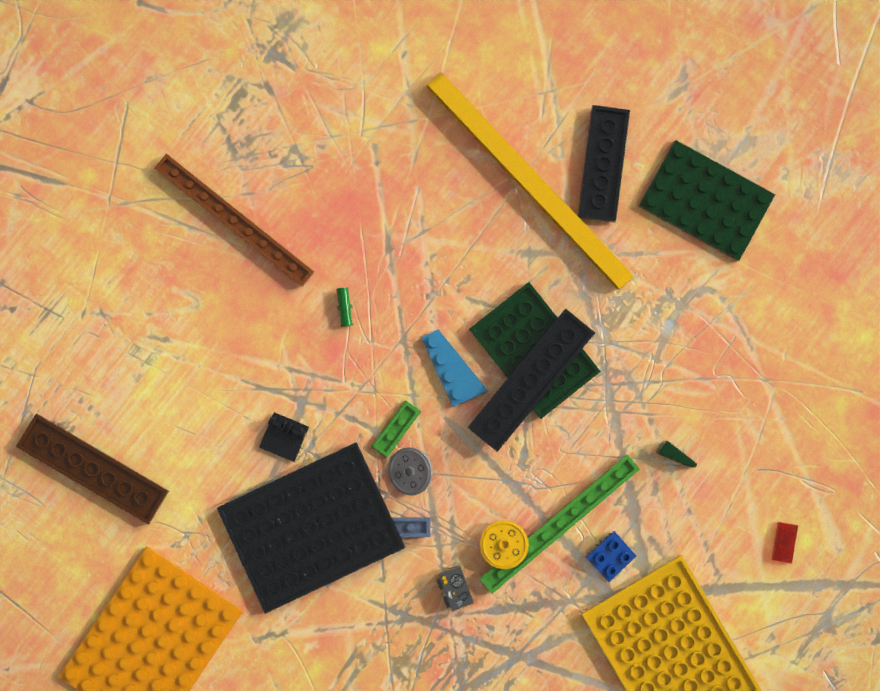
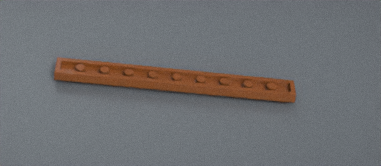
M165 154L154 167L159 173L302 287L315 273L168 154Z

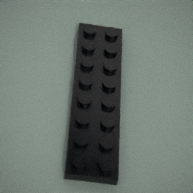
M565 308L467 428L498 452L595 332Z

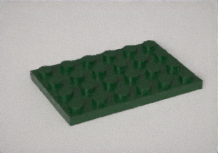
M675 140L638 207L736 261H740L776 194Z
M528 282L469 330L505 376L509 378L558 317L531 283ZM583 349L533 408V411L540 419L601 372Z

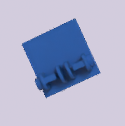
M615 531L609 533L604 541L601 540V543L596 545V548L590 553L588 552L586 557L608 582L636 557L635 553Z

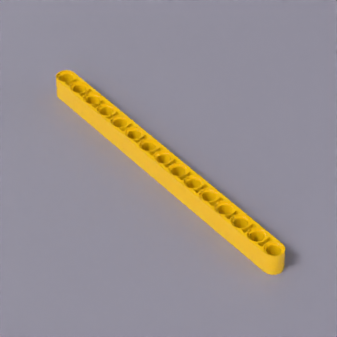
M438 73L426 84L430 92L616 289L621 290L634 278L621 261L443 73Z

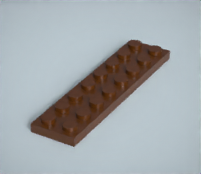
M37 413L16 446L148 525L169 493V490Z

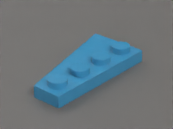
M439 329L421 337L453 407L488 391Z

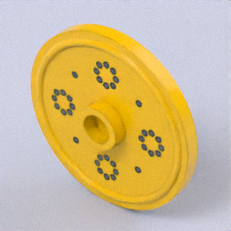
M500 520L490 524L484 530L480 539V550L484 559L490 565L499 569H510L519 565L528 552L529 542L525 531L521 526L512 521Z

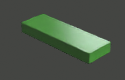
M405 401L371 447L387 458L421 411L408 401Z

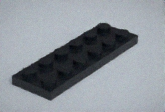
M592 105L578 210L579 218L616 222L630 110Z

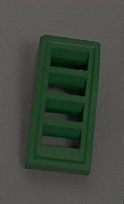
M664 441L656 451L657 454L688 467L695 468L697 466L695 461L669 441Z

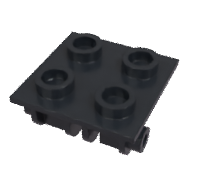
M274 412L269 419V425L259 448L295 462L309 426Z

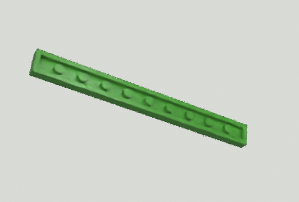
M628 454L528 537V552L519 565L510 569L493 567L480 580L493 594L640 470Z

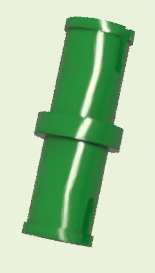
M348 287L336 289L339 303L337 310L340 311L341 327L353 325L351 315L352 304H350Z

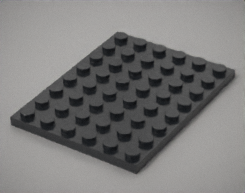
M357 442L217 507L265 614L406 548Z

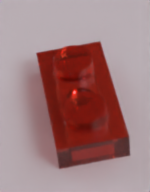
M777 523L771 560L792 564L798 525Z

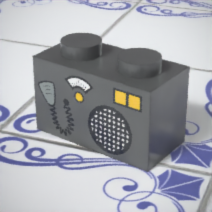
M460 565L438 573L439 578L436 580L440 590L444 589L446 597H443L447 608L451 607L453 612L474 604Z

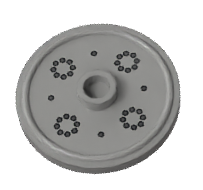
M406 447L395 452L390 459L388 467L389 478L399 492L412 496L424 492L429 487L433 477V469L429 458L423 451L414 447Z

